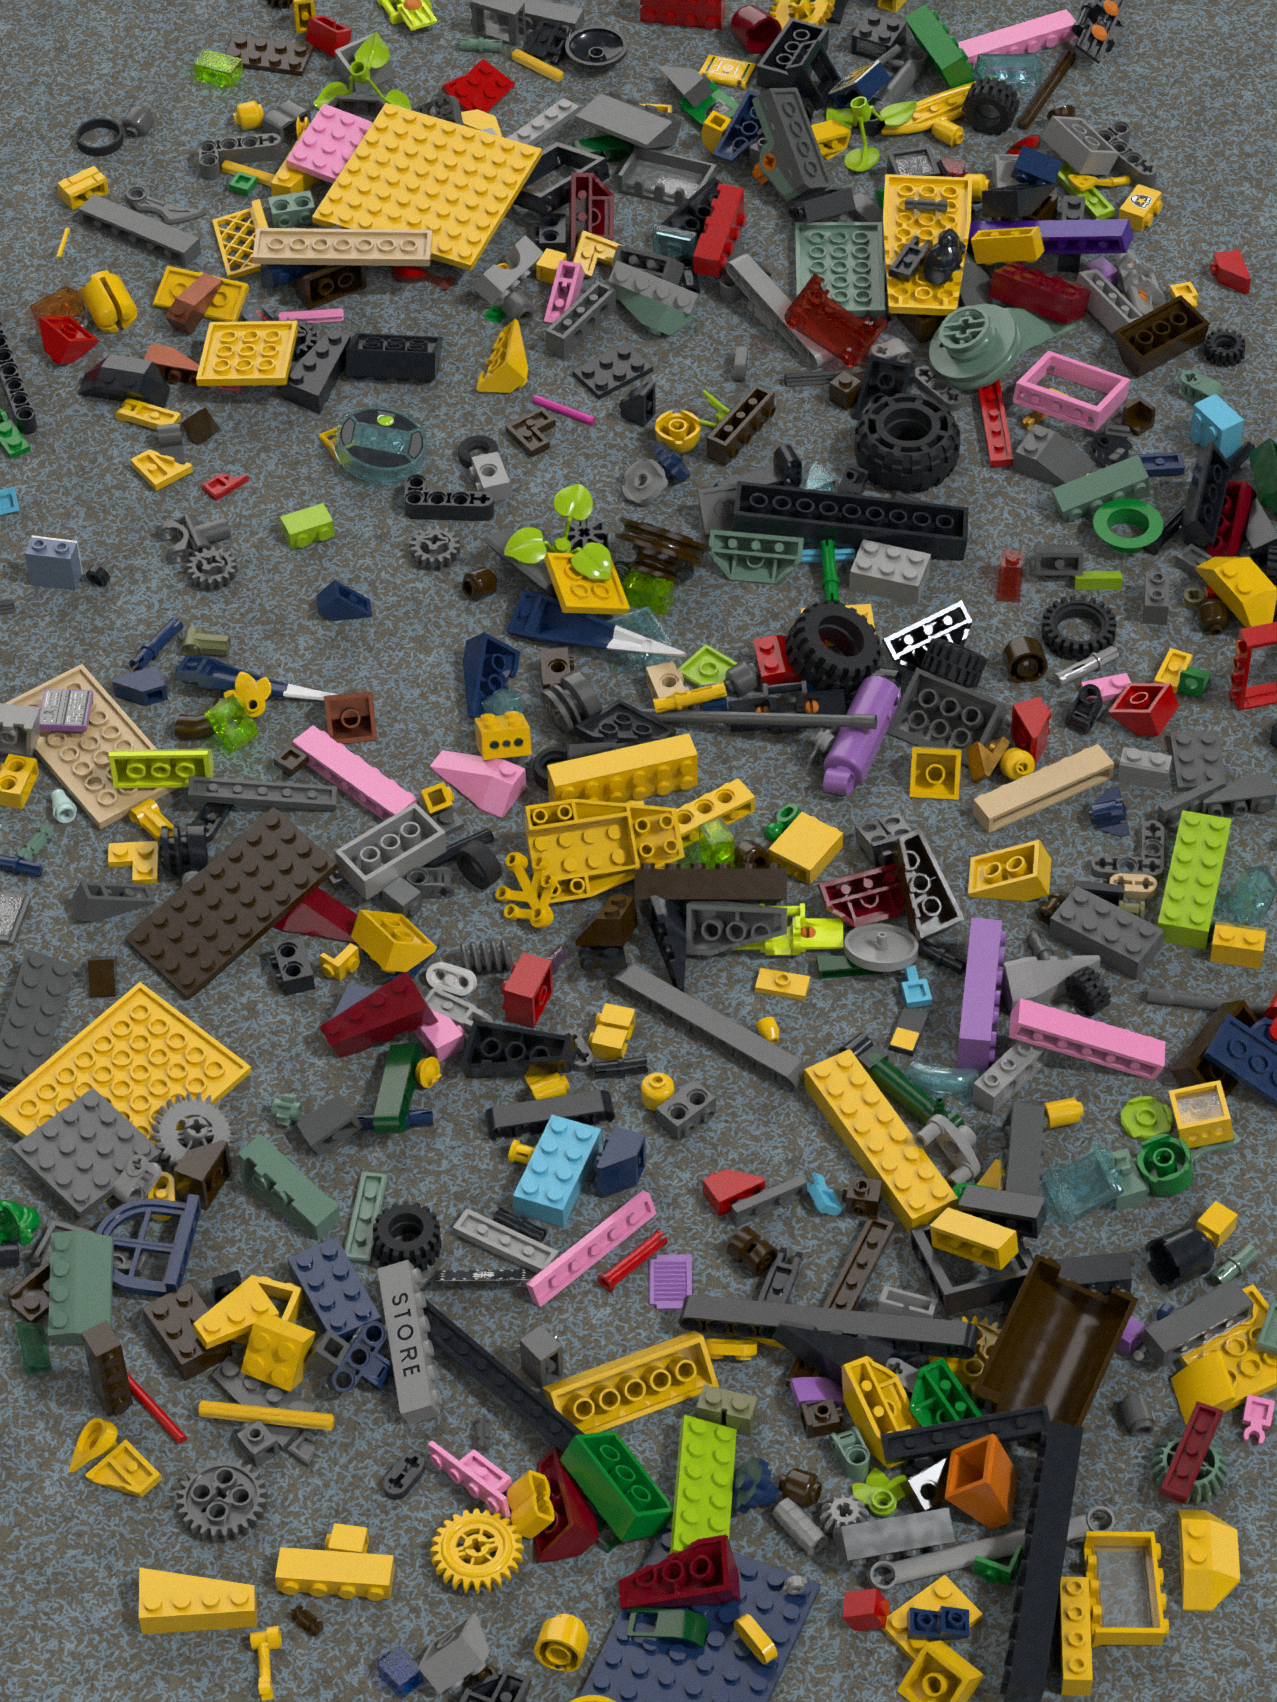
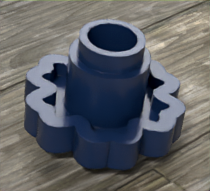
M661 441L653 446V451L658 455V459L655 462L663 467L667 480L673 475L680 481H685L691 476L690 471L683 462V458L677 451H672Z
M753 1456L749 1462L744 1461L740 1468L737 1469L734 1474L731 1509L746 1514L750 1508L755 1509L757 1506L770 1507L775 1502L778 1496V1488L770 1480L771 1470L768 1469V1462Z

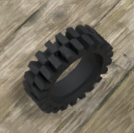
M1070 595V601L1066 597H1062L1060 603L1057 600L1054 601L1052 606L1049 605L1046 612H1044L1041 632L1042 640H1045L1044 644L1046 647L1050 646L1052 653L1058 650V657L1062 658L1067 654V660L1072 661L1073 656H1077V662L1083 660V656L1088 658L1092 652L1098 653L1114 645L1117 626L1115 614L1111 613L1109 606L1104 608L1105 603L1102 601L1096 605V598L1093 597L1089 601H1086V596L1081 595L1080 600H1076V595ZM1083 617L1095 622L1100 628V633L1093 639L1078 641L1064 637L1057 627L1067 618Z

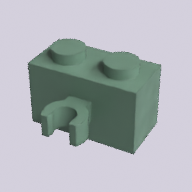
M1127 1148L1097 1156L1096 1172L1115 1212L1146 1203L1149 1185L1141 1178L1137 1160L1135 1157H1131Z

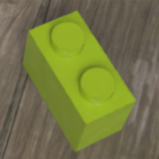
M324 503L280 516L281 530L291 550L298 547L303 548L308 544L320 540L325 541L335 536L333 519Z

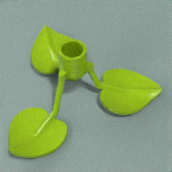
M377 32L363 42L356 53L355 61L350 65L352 76L349 77V90L342 82H332L321 91L318 98L313 102L315 107L320 110L323 104L328 105L337 95L349 96L353 92L354 81L359 84L368 82L377 95L386 103L411 110V103L402 91L391 90L384 97L370 79L369 70L371 68H382L390 58V51Z
M862 96L854 98L850 103L851 108L827 109L826 121L835 119L850 130L853 126H857V123L860 125L863 149H854L846 155L844 160L846 167L853 172H861L871 169L879 161L880 153L878 149H867L863 123L870 119L871 113L880 121L885 120L886 126L899 127L909 122L913 117L917 101L891 104L881 110V115L875 111L873 105L869 106L867 99Z
M581 484L561 489L554 498L553 506L556 513L562 517H568L563 538L556 539L553 546H551L548 541H542L543 535L539 529L526 527L518 530L511 536L504 550V556L529 565L538 564L545 558L546 547L549 553L574 554L571 559L572 566L579 574L595 580L608 581L611 578V555L604 545L591 542L587 543L583 550L577 547L571 551V543L567 540L572 518L577 521H585L592 512V497L589 491Z

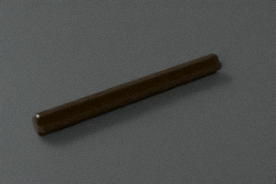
M1069 50L1063 55L1018 120L1017 127L1019 129L1027 130L1076 60L1075 52Z

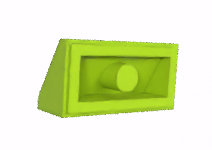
M1083 571V575H1073L1074 590H1122L1123 578L1120 571Z

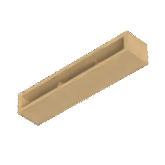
M1099 744L1085 748L1081 752L1065 757L1052 765L1044 766L1034 773L1024 775L1018 780L1001 785L999 788L986 794L979 795L973 799L972 814L984 829L990 833L1113 778L1114 762Z

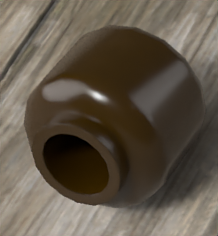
M480 567L464 575L462 590L472 600H481L495 593L497 578L490 569Z
M1207 599L1197 609L1200 629L1204 632H1209L1210 635L1223 633V630L1230 624L1227 605L1219 599Z
M747 839L741 841L732 853V862L735 867H740V863L744 862L756 863V867H765V863L769 861L767 850L754 840Z
M793 1468L787 1475H782L778 1490L782 1491L783 1500L789 1498L798 1507L807 1509L819 1501L822 1483L819 1482L818 1476L815 1473Z

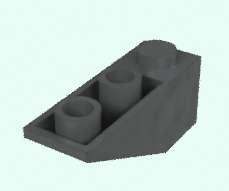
M1270 772L1245 775L1203 800L1201 814L1221 817L1222 815L1231 814L1243 815L1247 812L1255 811L1263 813L1274 809L1277 794Z

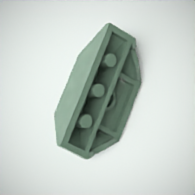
M710 530L709 546L712 547L711 552L708 551V553L729 580L777 584L802 562L804 538Z

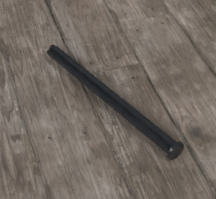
M1250 441L1245 442L1227 460L1232 466L1230 476L1249 458V452L1255 449V445L1251 444ZM1187 501L1163 525L1161 535L1154 542L1143 546L1145 551L1153 555L1159 553V548L1182 524L1183 509Z

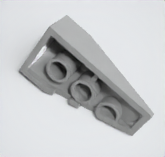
M1099 955L1071 956L1067 960H1058L1057 956H1049L1047 960L1025 957L1004 962L1001 994L1010 1014L1020 998L1046 1005L1065 994L1068 987L1065 985L1066 978L1082 967H1092L1095 973H1099L1101 960Z

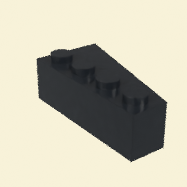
M474 1020L459 1067L466 1078L554 1074L556 1072L571 1073L578 1048L572 1036Z

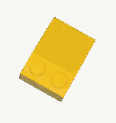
M1040 840L971 857L968 895L974 898L1029 901L1049 896L1051 858Z

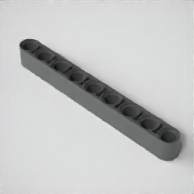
M627 962V968L620 969L610 980V984L615 991L618 989L624 993L625 997L636 1003L644 1004V1008L655 1014L663 1015L665 1020L675 1026H682L686 1032L694 1037H701L706 1040L705 1043L713 1048L725 1051L727 1056L739 1063L741 1061L744 1062L751 1070L760 1075L764 1074L770 1077L769 1080L777 1085L789 1088V1092H795L804 1082L805 1069L808 1068V1065L801 1059L641 967Z

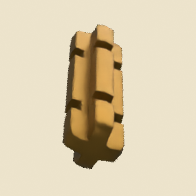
M1033 410L1021 419V427L1030 430L1033 428L1034 423L1038 424L1049 415Z

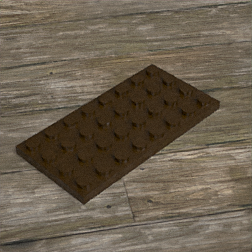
M273 807L125 937V940L189 1000L338 870L339 866L335 860Z

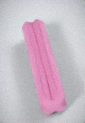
M342 308L280 312L278 315L279 321H286L287 318L294 321L295 318H298L300 323L306 320L307 324L344 321V311Z

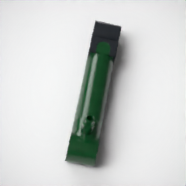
M859 1033L840 1047V1053L850 1049L874 1083L924 1126L936 1114L946 1117L956 1128L965 1125L963 1119L956 1112L945 1110L942 1098H937L936 1101L894 1066L888 1060L889 1054L877 1044L874 1045L871 1039L864 1033Z

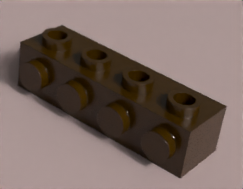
M755 384L708 435L707 458L725 466L732 459H735L743 446L748 445L752 436L759 432L763 424L775 414V392Z

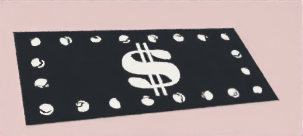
M531 1270L437 1271L435 1281L530 1280Z

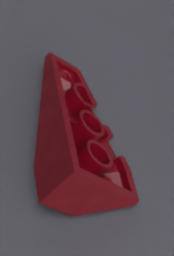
M1246 480L1228 482L1214 546H1207V553L1212 557H1235L1247 531L1252 499L1257 498L1256 492Z
M725 1534L698 1539L690 1543L691 1546L667 1555V1558L653 1566L647 1565L620 1579V1608L626 1610L633 1608L713 1605L740 1600L739 1572L728 1536Z

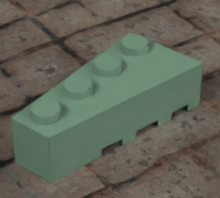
M1135 455L1053 488V500L1063 521H1072L1081 516L1095 513L1102 505L1110 501L1124 498L1141 500L1150 497L1149 476L1139 455Z

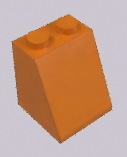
M992 1433L951 1450L945 1492L946 1500L991 1529L1012 1522L1018 1477L1016 1469L997 1436Z

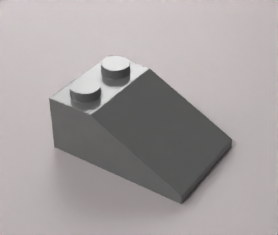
M1035 424L1015 452L1014 471L1058 487L1086 476L1087 473L1090 474L1096 463L1056 431Z

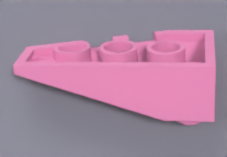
M442 750L430 765V768L448 784H452L458 789L460 794L471 800L479 810L500 819L504 817L526 788L525 768L502 759L483 760L482 756Z

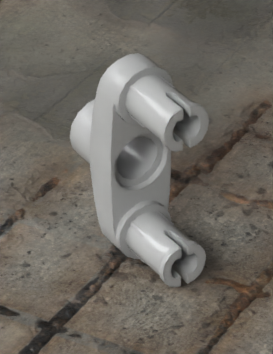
M936 1114L913 1137L914 1143L919 1148L926 1147L936 1139L942 1150L957 1168L945 1179L952 1190L957 1184L971 1181L980 1173L979 1161L971 1148L977 1140L971 1128L965 1125L956 1128L946 1117Z

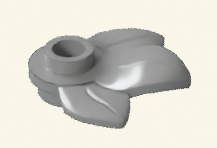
M831 727L825 732L821 730L813 740L816 744L814 751L808 759L810 765L815 761L819 751L824 753L831 746L835 739L833 734L839 727Z

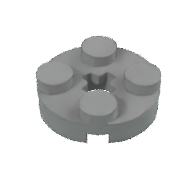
M641 459L627 469L624 475L626 479L625 486L622 485L624 495L635 504L648 506L667 487L668 480L665 478V471L660 464L652 459L647 461ZM644 478L647 479L646 483L642 485V480Z

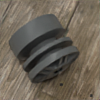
M572 670L560 679L561 687L553 683L549 689H543L539 694L546 713L565 734L571 733L574 727L581 723L580 716L586 720L602 710L601 702L593 687L577 670Z

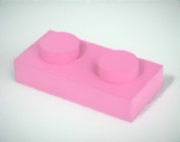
M1127 673L1081 682V688L1087 684H1094L1100 689L1103 701L1118 698L1131 681ZM1089 696L1087 697L1086 701H1093L1097 697Z

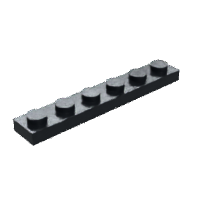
M1047 1404L880 1434L885 1463L892 1464L951 1453V1450L992 1433L997 1436L1001 1444L1040 1437L1042 1431H1048L1050 1416Z

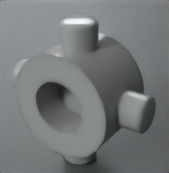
M798 1575L787 1578V1586L783 1587L784 1591H788L789 1594L802 1593L805 1590L804 1584L807 1583V1579Z

